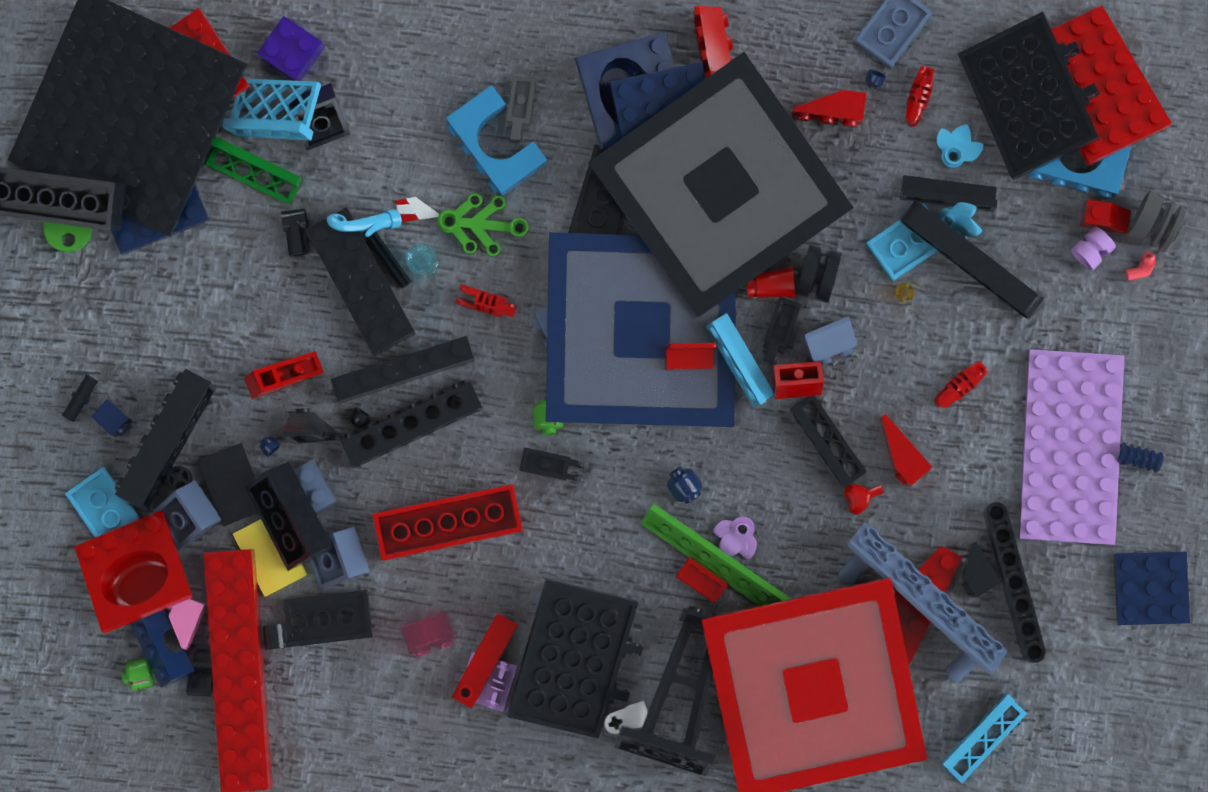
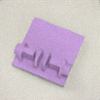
M474 652L471 653L468 665L475 654ZM499 660L476 703L503 712L517 666Z

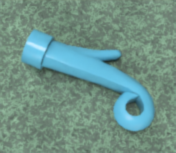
M396 209L352 221H347L343 215L337 213L330 214L327 217V223L333 229L342 232L366 231V237L384 228L388 230L399 228L402 222L401 215Z

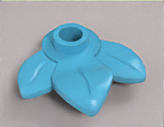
M967 124L957 127L952 133L941 128L937 135V145L942 151V162L949 168H957L963 162L974 161L983 150L984 145L982 143L971 142V133ZM949 154H956L957 160H950Z
M958 202L954 207L948 206L943 208L938 214V218L966 239L967 237H975L982 233V229L971 219L977 209L972 204Z

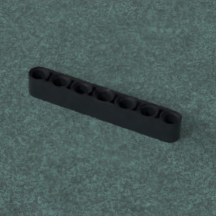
M914 201L900 219L901 223L1023 317L1030 319L1043 302V298L920 203Z
M994 502L985 507L983 515L1020 652L1025 661L1038 663L1045 658L1046 649L1008 510L1003 503ZM992 507H998L1001 511V517L998 520L990 516V509ZM998 530H1004L1007 533L1008 538L1005 543L997 540L996 533ZM1005 553H1010L1014 558L1011 566H1006L1002 561ZM1011 576H1016L1020 580V586L1017 589H1012L1009 585ZM1018 599H1023L1026 602V610L1022 613L1018 612L1015 608V603ZM1025 622H1029L1033 627L1032 633L1028 636L1024 635L1021 630ZM1032 645L1039 649V655L1035 659L1030 658L1028 655V649Z

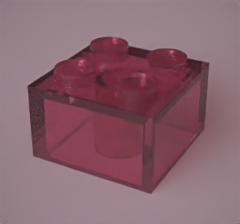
M446 611L400 627L409 655H416V658L431 654V648L437 646L439 650L454 645L453 641L458 639L450 614Z

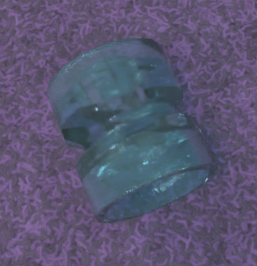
M426 244L414 245L406 255L407 266L412 274L418 278H429L438 269V257L433 248Z

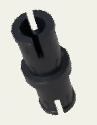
M85 374L76 392H72V398L61 415L75 422L83 406L89 403L88 398L99 381Z

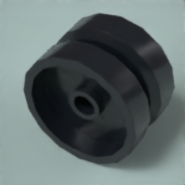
M809 244L805 259L803 258L800 267L796 295L809 297L815 284L817 285L816 300L828 303L842 253L830 250L826 254L824 263H820L822 256L821 247Z

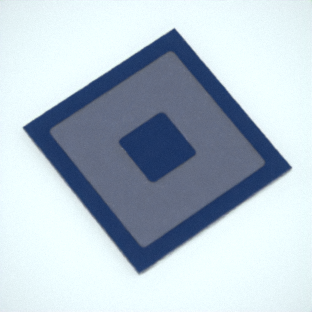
M549 232L545 422L734 427L735 376L717 345L713 349L714 369L666 370L665 346L671 343H715L705 325L726 313L736 328V292L698 318L640 236Z

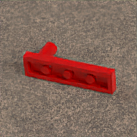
M498 613L496 614L451 698L471 709L474 707L518 624Z

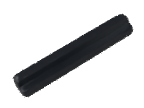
M364 231V237L402 289L407 287L411 283L410 278L378 233L374 232L369 237H366V231Z

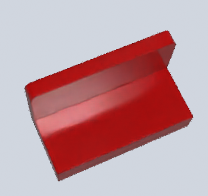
M671 343L666 345V370L714 369L713 349L716 348V343Z

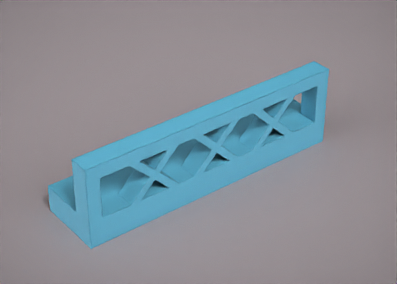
M726 313L705 325L752 407L765 403L768 398L774 395V392L728 314Z
M1004 694L946 756L941 764L958 781L963 783L1027 713L1009 694ZM1010 706L1019 713L1013 721H1003V713ZM993 724H1000V735L997 738L987 739V731ZM1004 724H1009L1004 730ZM987 741H993V743L987 748ZM976 742H984V752L980 756H971V748ZM961 759H968V769L961 776L953 767ZM971 759H977V760L971 765Z

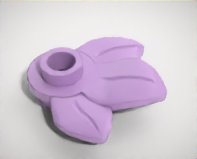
M740 516L734 521L723 520L715 526L713 533L722 538L719 549L730 557L739 552L746 560H749L756 551L757 541L753 536L755 525L750 518ZM745 525L747 531L744 533L740 532L738 527Z

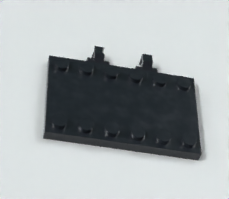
M1043 11L958 53L1012 180H1016L1100 140L1086 106L1091 104V99L1100 95V91L1095 83L1083 89L1080 85H1076L1067 64H1070L1069 58L1082 53L1080 46L1076 41L1066 46L1064 42L1058 44Z
M546 578L506 713L507 717L599 739L609 703L613 704L615 699L627 702L630 695L627 689L622 691L617 688L616 678L622 658H625L626 653H636L641 657L643 651L641 644L632 642L633 638L629 636L639 602Z

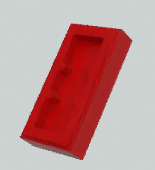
M690 557L676 575V578L714 604L728 585Z

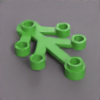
M473 193L455 211L450 209L444 210L437 219L439 228L445 233H453L463 245L465 253L469 255L476 253L478 247L474 240H469L460 227L470 228L484 244L488 255L491 257H497L501 252V248L498 243L493 242L484 230L511 232L517 238L526 236L529 231L528 223L523 218H516L512 222L486 220L495 211H501L505 208L506 202L502 196H495L491 203L474 217L462 218L472 208H479L482 205L481 196ZM473 197L480 199L477 205L471 203ZM497 199L503 201V205L501 207H496L494 205V202ZM452 218L454 223L448 226L445 224V220ZM517 225L524 227L521 233L515 231ZM472 243L475 245V248L472 251L466 250V245ZM493 245L498 247V251L494 254L489 251V248Z

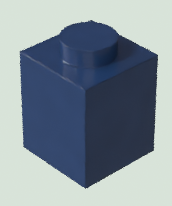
M108 399L91 416L113 437L125 434L130 428L129 423L132 421Z

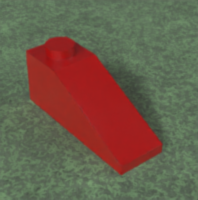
M316 351L253 370L244 377L250 396L254 400L314 378L324 372Z
M884 414L880 418L891 464L896 472L894 477L902 486L906 484L910 487L926 474L932 466L891 419Z

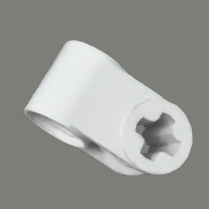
M644 700L608 714L604 719L605 729L609 733L619 734L622 725L633 729L642 727L648 713ZM613 716L621 720L617 730L614 727H609V723L612 721L611 717Z

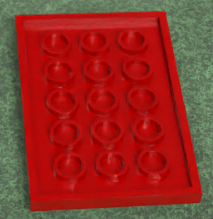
M1102 5L1052 29L1058 44L1064 42L1066 46L1076 41L1080 46L1082 53L1069 58L1070 64H1067L1076 85H1080L1083 89L1095 83L1100 91V95L1091 99V104L1086 106L1100 140L1079 149L1088 166L1171 126L1172 123Z

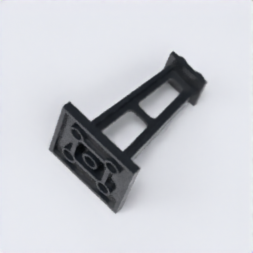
M689 606L688 609L683 608L679 621H682L683 625L641 731L622 725L614 748L705 777L716 757L714 754L696 749L713 673L708 648H706L699 679L693 680L681 676L677 673V668L691 631L694 629L704 631L701 619L718 616L719 614L712 613L709 616L703 614V610ZM673 683H680L695 689L693 706L685 739L682 743L654 734L655 726L670 686Z

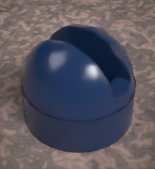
M868 70L865 80L867 86L871 87L874 84V89L880 88L885 81L886 75L876 70Z
M265 437L260 442V448L267 457L275 453L281 446L280 442L274 437Z

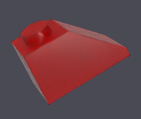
M1088 199L1083 204L1080 227L1093 228L1096 226L1104 231L1127 234L1131 211L1113 203Z

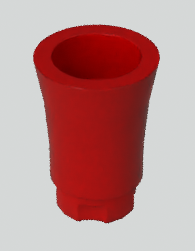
M793 266L762 272L747 283L748 297L796 298Z

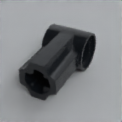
M305 208L282 211V226L284 232H286L289 256L299 257L310 254L307 232L305 231L308 228Z

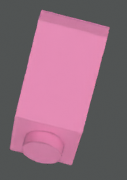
M191 598L168 608V611H170L168 617L181 648L186 650L190 649L207 608L206 604Z

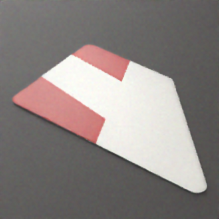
M417 197L396 200L397 210L401 215L402 222L439 216V213Z

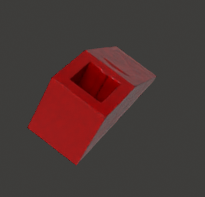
M842 90L794 107L791 116H796V119L800 121H810V118L819 119V122L822 124L841 122L845 127L855 128L863 122L867 93Z

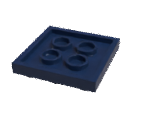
M1187 552L1114 554L1117 625L1190 623Z

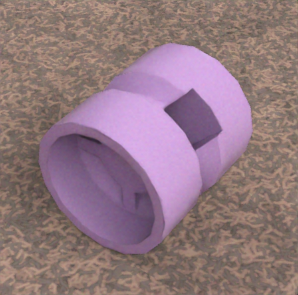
M1096 226L1085 235V241L1080 240L1071 249L1073 256L1090 271H1093L1102 262V256L1107 257L1116 248L1114 241Z

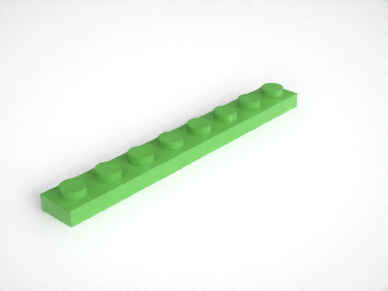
M653 504L640 523L757 605L763 606L791 599L657 505Z

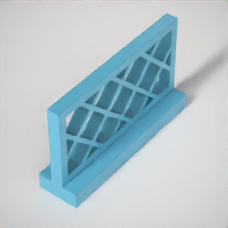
M246 79L249 85L255 88V91L248 97L245 96L246 90L236 96L230 119L224 118L222 125L232 135L239 137L311 140L313 131L309 127L321 84L312 81ZM269 87H273L274 92L265 98L262 93ZM288 88H292L294 92L284 99L282 93ZM307 89H311L310 95L303 100L301 94ZM259 96L262 102L252 108L250 103ZM278 97L281 103L271 109L269 104ZM298 98L300 104L290 110L288 105ZM247 107L249 112L242 118H238L240 111ZM266 108L268 113L261 119H258L256 114ZM285 108L288 114L282 119L277 120L275 115ZM304 109L303 121H297L294 116Z

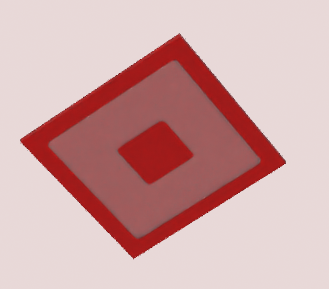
M891 577L701 619L738 792H785L927 760Z

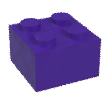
M283 16L259 49L257 55L260 60L291 81H302L325 49V46L321 40Z

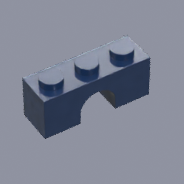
M165 609L130 623L133 635L138 639L143 655L148 660L153 670V676L161 688L182 680L195 671L185 650L171 652L163 644V636L173 629Z

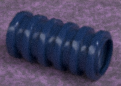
M1123 442L1120 445V454L1117 460L1118 463L1123 461L1125 465L1130 463L1132 467L1138 465L1140 469L1145 467L1147 471L1152 469L1154 473H1157L1162 466L1163 453L1159 452L1157 454L1155 450L1149 452L1147 448L1142 450L1140 446L1135 448L1133 444L1127 446V443Z

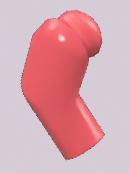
M1145 252L1137 267L1125 270L1127 280L1131 281L1149 276L1156 264L1155 255L1152 252Z

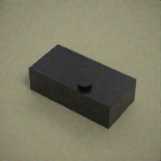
M290 462L265 471L245 486L287 571L310 562L332 547L319 521L318 514L314 511Z

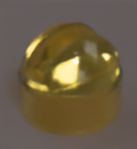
M901 283L895 289V296L900 302H910L914 297V289L908 283ZM905 288H908L907 299H903Z

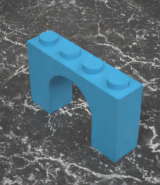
M491 85L446 118L448 122L446 128L453 138L458 136L462 141L460 147L467 157L472 155L476 160L473 165L481 175L485 173L490 179L487 184L495 194L499 192L503 197L545 167L548 162L534 141L507 159H493L480 149L478 145L480 130L488 121L507 108L506 103Z
M1131 146L1100 160L1097 168L1088 173L1072 172L1058 159L1028 173V177L1038 181H1042L1043 178L1051 180V184L1059 187H1065V185L1073 186L1075 191L1081 193L1095 192L1097 197L1110 200L1111 197L1115 198L1119 194Z

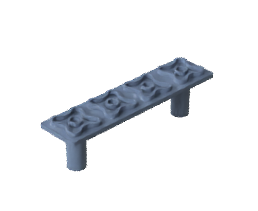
M864 523L847 543L856 554L839 571L841 579L845 583L853 585L870 567L883 578L891 577L893 587L963 650L946 668V673L950 679L960 682L977 665H980L989 675H992L1007 653L1003 645L999 641L994 640L980 624L973 621L964 609L951 601L945 592L940 591L930 578L919 572L910 560L905 559L897 552L892 544L886 542L876 529Z

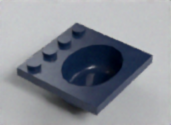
M665 31L575 57L600 149L611 147L621 140L609 82L675 68Z

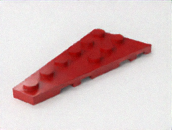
M940 546L920 566L918 571L930 578L940 591L946 592L963 557ZM896 591L894 595L909 665L931 621Z

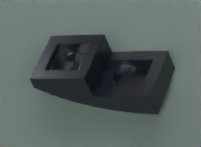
M191 644L189 660L195 671L188 675L186 693L188 696L211 697L213 677L210 645Z

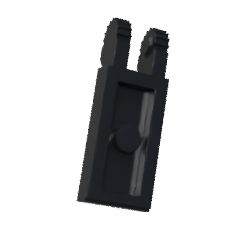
M524 447L519 471L564 481L567 479L585 483V477L577 474H568L569 465L585 469L588 468L589 463L573 460L568 456Z

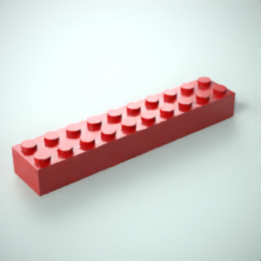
M246 549L204 553L221 792L269 790L273 788L255 550Z

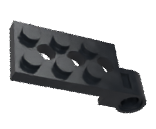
M368 590L285 599L287 623L263 626L265 650L372 638ZM345 609L350 610L353 614L352 621L347 624L340 620V613ZM321 612H325L329 616V622L325 626H320L316 622V617ZM297 615L303 616L306 621L301 629L293 626V618Z

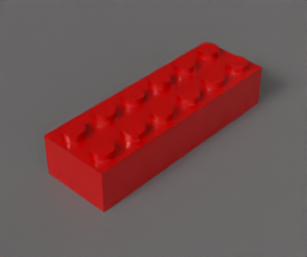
M513 484L372 514L381 559L384 562L524 532Z

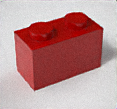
M821 361L774 365L772 383L775 399L822 395L824 378Z

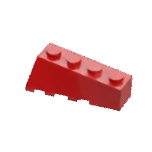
M695 6L693 20L706 79L733 60L729 52L733 50L731 36L727 37L725 28L729 27L727 13L723 14L721 7Z

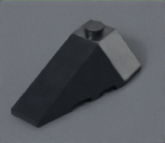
M310 408L296 409V413L289 414L283 430V437L294 444L342 440L341 434L316 413L310 412Z

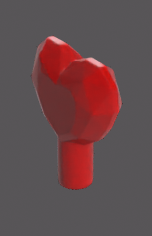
M857 484L846 486L843 494L849 501V512L855 515L861 514L868 507L871 498L883 494L881 485L870 489Z

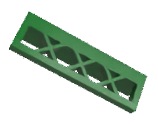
M215 137L212 143L214 149L206 163L208 167L291 206L303 181L300 176ZM219 151L228 155L229 164L219 166L213 163ZM231 157L237 159L238 161L233 162ZM241 163L248 164L251 173L240 176L237 174L235 166ZM232 167L233 172L227 170V168ZM252 167L258 169L259 171L254 172ZM266 173L270 175L272 184L266 186L258 185L255 176ZM253 177L254 182L248 180V178ZM273 177L279 179L280 181L275 182ZM287 183L293 186L288 198L279 195L276 186ZM274 187L275 192L269 190V188Z

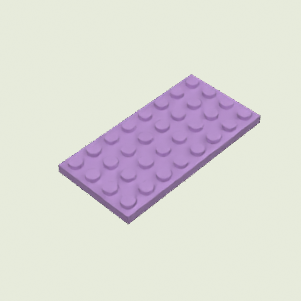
M1028 350L1019 539L1115 545L1119 463L1117 459L1120 454L1124 355Z

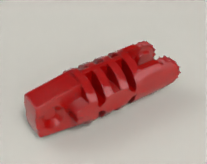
M921 66L912 83L906 102L908 107L905 114L907 124L911 127L919 124L923 111L927 109L933 89L935 75L933 68Z
M460 284L459 290L476 298L475 302L465 298H456L455 304L500 318L502 315L514 317L517 305L506 302V297Z
M976 361L963 369L935 397V405L947 408L956 400L959 401L977 386L988 373L986 367L980 361Z

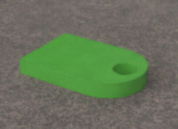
M43 221L44 234L47 241L61 252L72 253L81 250L87 245L92 236V228ZM68 234H73L75 236V243L69 247L65 246L63 243L64 237Z

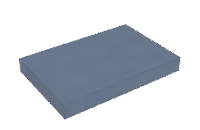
M884 0L854 39V42L892 69L934 12L918 0Z

